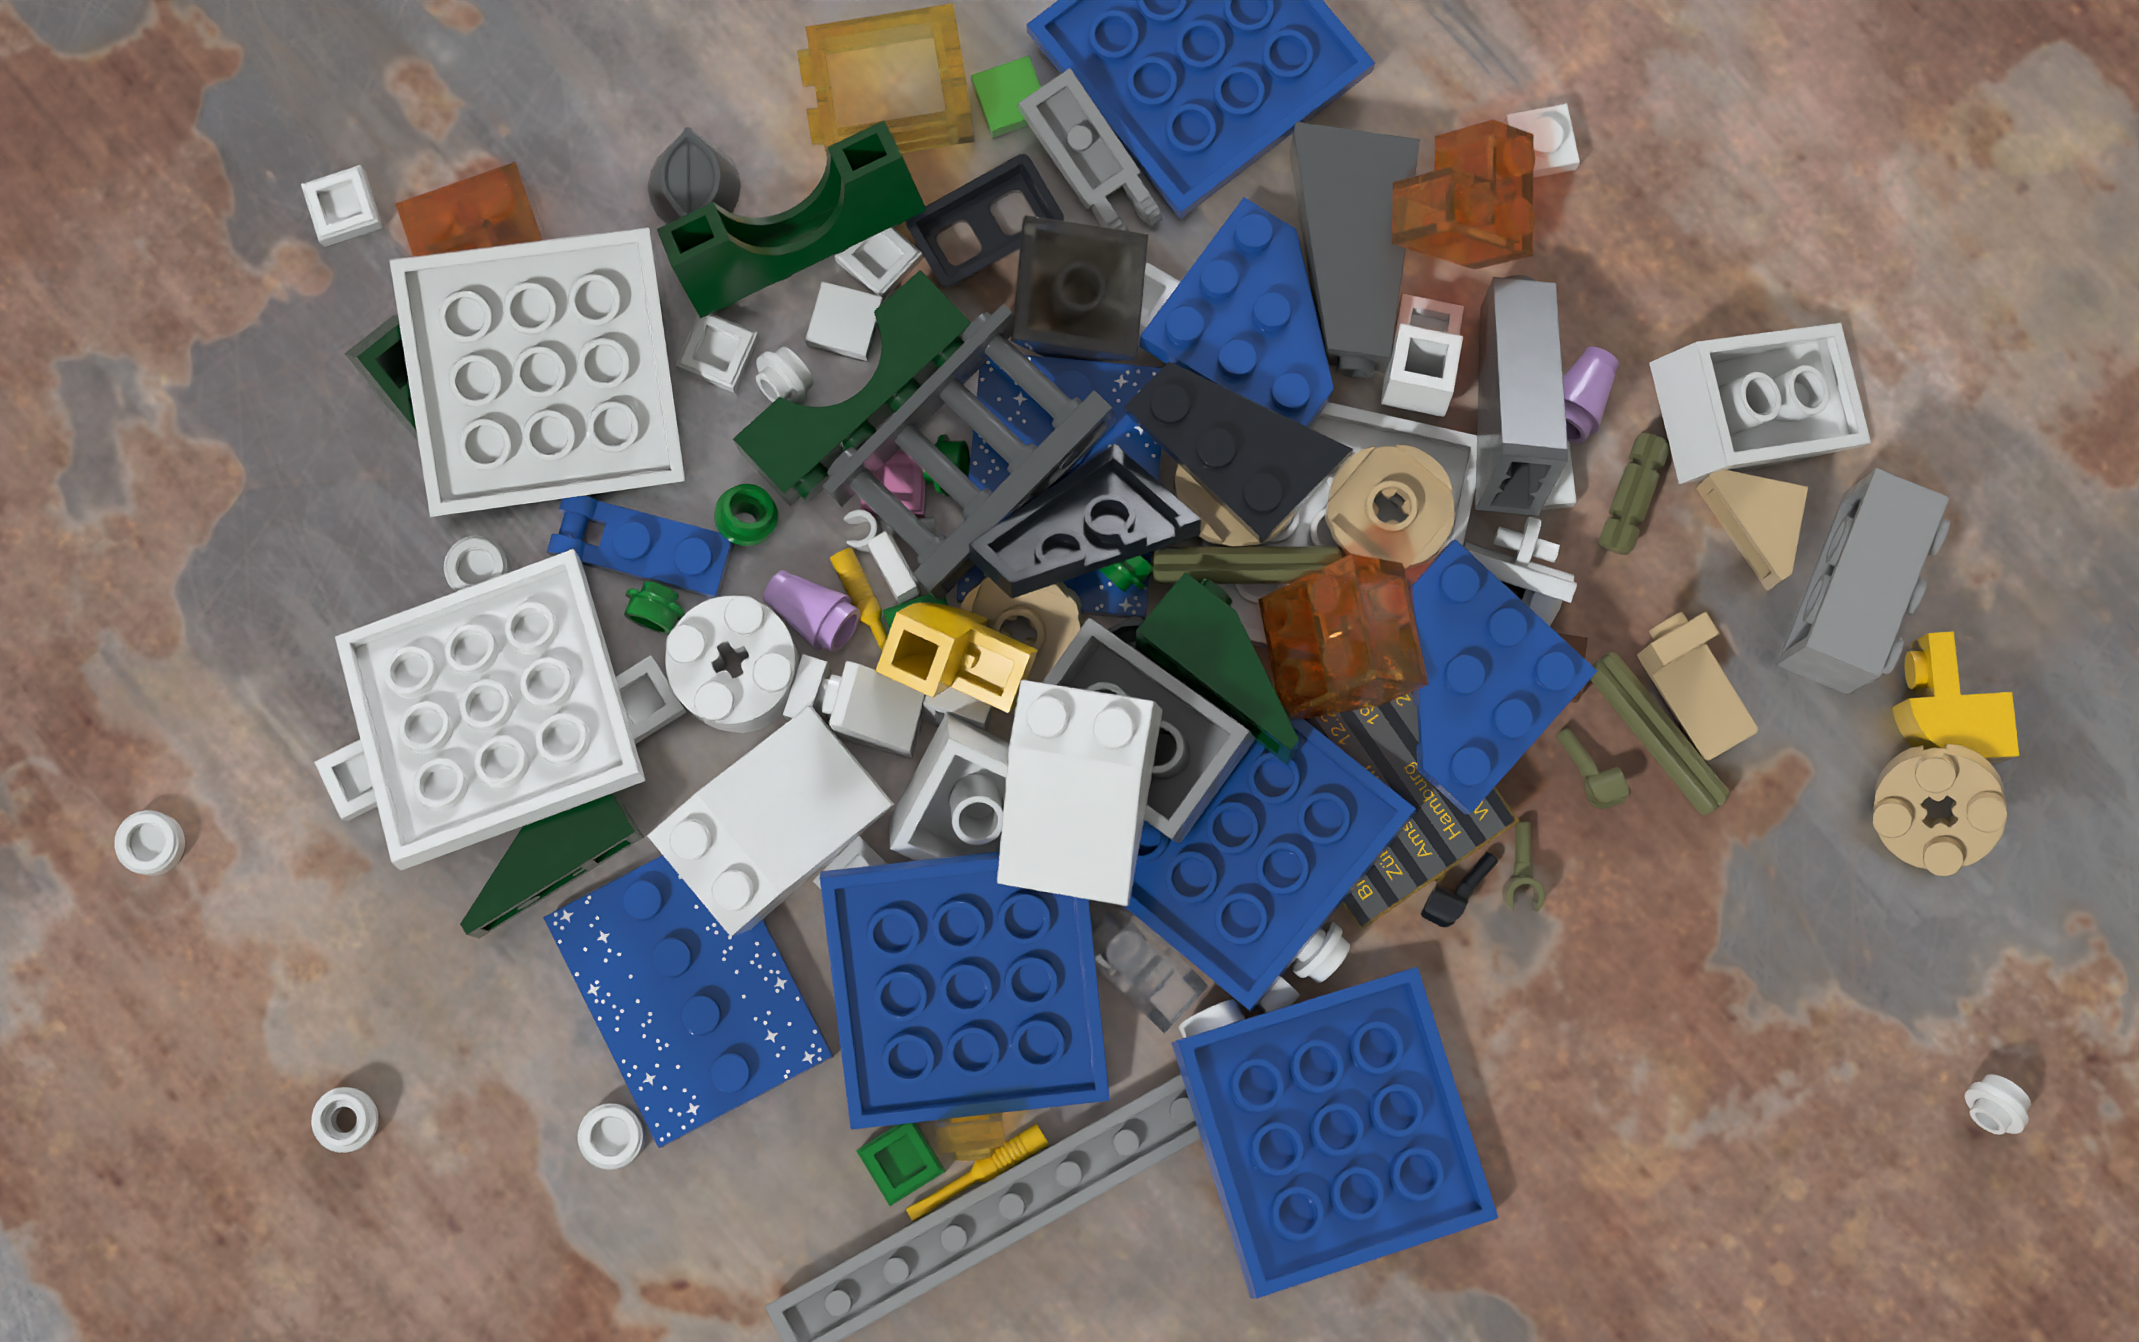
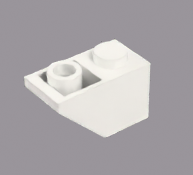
M846 661L842 677L833 674L830 677L824 696L822 712L828 714L829 725L840 740L913 759L923 723V702L926 694L884 676L874 669Z

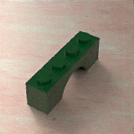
M885 120L827 147L826 167L819 184L807 198L787 211L766 217H745L728 212L712 202L658 228L657 232L673 271L701 319L722 308L729 307L737 301L778 281L788 279L793 274L830 256L842 253L851 246L876 234L898 226L906 220L927 211L904 158Z
M921 270L874 311L877 327L881 335V356L875 373L861 391L848 400L824 407L804 406L779 397L733 438L742 456L789 506L800 497L805 501H809L824 489L823 484L830 478L827 472L832 463L847 449L854 447L858 450L877 431L876 428L892 413L896 412L965 343L962 340V336L971 322Z

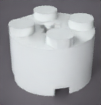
M722 596L709 599L695 606L671 630L667 637L665 665L673 692L697 719L723 731L748 733L767 727L783 715L801 657L790 632L771 609L748 596ZM736 652L740 658L749 656V658L741 663L744 673L739 677L733 678L726 670L720 671L727 666L725 658L728 655Z

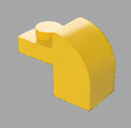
M914 603L896 612L875 671L932 698L952 687L1004 712L1010 713L1017 706L1021 680L1027 681L1038 650L986 627L988 619L978 614L943 604Z
M1954 631L1927 633L1911 642V651H1908L1905 656L1904 669L1908 687L1916 689V698H1909L1892 707L1898 729L1911 747L1923 745V750L1930 748L1945 749V744L1961 745L1977 752L1991 764L2002 763L2018 757L2019 747L2013 693L1961 695Z

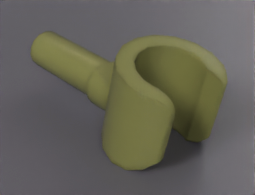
M1566 728L1561 731L1556 737L1579 768V772L1583 777L1585 793L1590 804L1599 809H1606L1624 803L1629 795V788L1621 769L1615 767L1599 773L1594 760L1592 761L1571 729Z
M1530 822L1515 823L1514 876L1506 881L1502 890L1503 901L1513 911V894L1516 888L1522 884H1530L1533 888L1532 906L1534 911H1539L1545 901V891L1542 885L1533 879Z

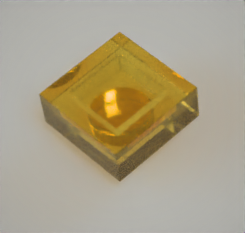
M1003 1113L937 1120L936 1130L939 1154L954 1152V1159L957 1161H974L993 1156V1148L1005 1147Z

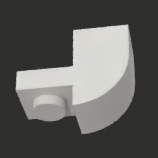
M1402 294L1394 330L1391 358L1384 376L1381 395L1382 405L1441 417L1445 416L1454 392L1463 336H1459L1464 306Z

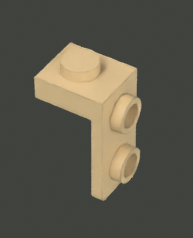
M1679 612L1649 630L1654 642L1639 652L1637 657L1687 739L1706 762L1757 733L1758 727L1706 644L1720 634L1707 612L1700 614L1690 621L1686 619L1683 612Z

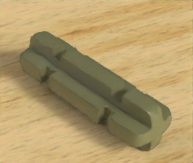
M1641 433L1634 441L1629 455L1632 463H1628L1624 469L1609 510L1613 517L1605 521L1599 538V545L1608 551L1628 555L1634 549L1640 533V529L1636 526L1645 519L1660 474L1656 471L1664 466L1670 450L1669 442L1664 438L1650 433Z

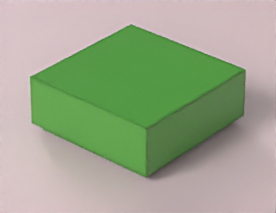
M1029 55L971 75L972 85L992 138L1029 126L1017 109L1020 101L1041 88Z

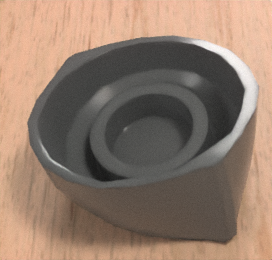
M685 127L681 135L656 158L650 171L648 183L650 202L657 216L666 224L712 202L733 213L739 200L741 189L739 172L733 160L719 147L694 132L690 127Z

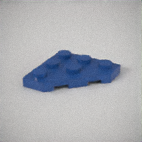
M1243 197L1142 332L1139 347L1166 364L1170 361L1310 428L1330 401L1334 386L1297 231L1294 227Z
M1454 539L1412 583L1407 592L1409 615H1412L1414 652L1411 653L1414 706H1417L1419 744H1416L1418 772L1466 815L1475 810L1593 677L1597 670L1465 547Z

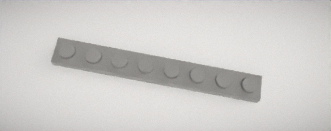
M1181 1074L767 1304L764 1307L783 1342H838L1198 1141L1201 1137Z

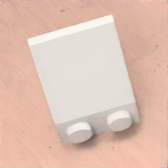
M1841 323L1697 341L1649 362L1679 484L1702 481L1709 474L1724 470L1745 473L1871 444Z
M1021 680L1009 745L997 877L998 884L1129 906L1162 708L1150 700Z
M808 706L696 792L647 836L730 936H734L751 930L889 810L894 803L812 706Z
M946 713L889 820L890 849L915 861L1000 852L1010 743Z

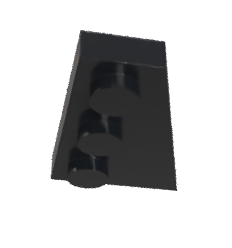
M1170 361L1124 406V412L1261 544L1353 452V448Z
M1114 444L969 543V557L983 573L1013 599L1199 536L1201 532V519L1121 448Z

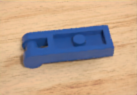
M585 495L562 498L559 511L564 513L559 533L551 534L546 552L549 555L556 556L574 549L582 564L589 567L658 583L666 587L712 599L720 597L735 543L723 537L720 532L601 502ZM588 521L605 525L599 546L583 542Z

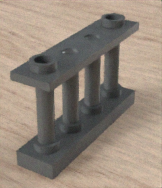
M1004 304L992 315L989 312H985L978 316L968 326L962 336V340L965 343L858 450L851 447L844 451L830 466L827 472L830 478L823 484V488L841 507L857 494L919 554L917 562L920 566L912 574L938 602L975 566L969 557V543L1057 484L1117 423L1113 407L1095 390L1083 402L1078 397L1071 400L1008 340L1019 328L1013 313ZM990 358L1054 418L1052 426L1055 430L1038 447L1034 443L1026 445L964 386ZM945 403L1009 463L1007 471L1010 475L994 492L989 488L981 491L919 431ZM900 448L964 509L962 517L965 521L948 538L944 534L936 536L874 476Z

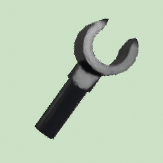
M1485 852L1459 882L1454 892L1436 884L1424 904L1421 916L1440 927L1452 926L1464 913L1468 899L1472 896L1473 891L1498 863L1497 858L1491 853Z

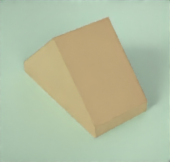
M1730 470L1709 474L1696 489L1768 592L1793 573L1808 487Z

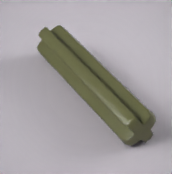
M1336 546L1163 547L1155 550L1153 554V577L1158 584H1175L1185 572L1198 582L1206 578L1215 584L1336 583L1340 581L1343 574V556L1341 549Z
M1609 652L1595 662L1592 666L1597 672L1590 680L1696 810L1702 815H1707L1723 805L1730 797L1728 788L1620 656L1615 652Z

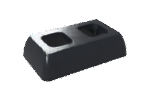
M1019 154L925 206L927 211L906 220V226L939 283L945 288H952L1055 231L1062 225L1064 215L1030 157L1025 154ZM1020 193L1036 219L1032 225L1014 235H1006L992 215L990 208L992 204L1009 194ZM959 222H964L970 226L982 249L978 255L964 263L952 265L947 260L936 239L939 233Z

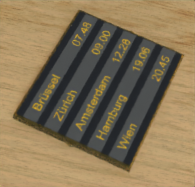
M1386 631L1314 682L1306 681L1303 683L1301 691L1284 702L1285 705L1416 808V814L1342 902L1343 907L1360 931L1432 881L1440 882L1444 880L1448 870L1520 822L1496 786L1472 813L1465 815L1418 772L1416 744H1419L1417 706H1414L1412 667Z

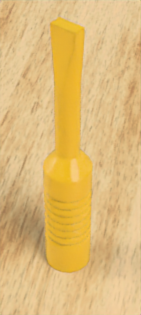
M846 548L832 555L830 561L838 577H840L847 595L851 597L852 605L861 611L860 621L870 627L882 652L888 637L880 621L882 608L870 587L868 579L865 577V573L853 548Z
M1035 1123L1014 1136V1138L1009 1139V1141L976 1159L968 1173L906 1208V1211L911 1220L915 1222L976 1182L990 1181L1048 1147L1050 1144L1038 1124Z

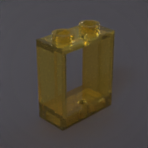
M953 3L805 26L808 48L797 50L803 87L815 86L818 107L806 109L812 146L824 145L827 155V147L881 122L838 128L827 54L929 38L934 40L945 111L885 120L901 153L975 142L972 113Z

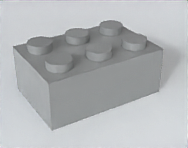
M1875 468L1845 492L1776 666L1844 694H1849L1868 683L1872 684L1875 679L1881 676V673L1890 674L1899 659L1904 645V639L1896 636L1904 614L1912 615L1916 611L1927 586V579L1919 577L1928 554L1935 556L1947 536L1950 521L1942 518L1949 497L1878 468Z
M1090 617L1042 682L1044 684L1150 700L1163 709L1144 820L1179 844H1181L1256 739L1248 729Z

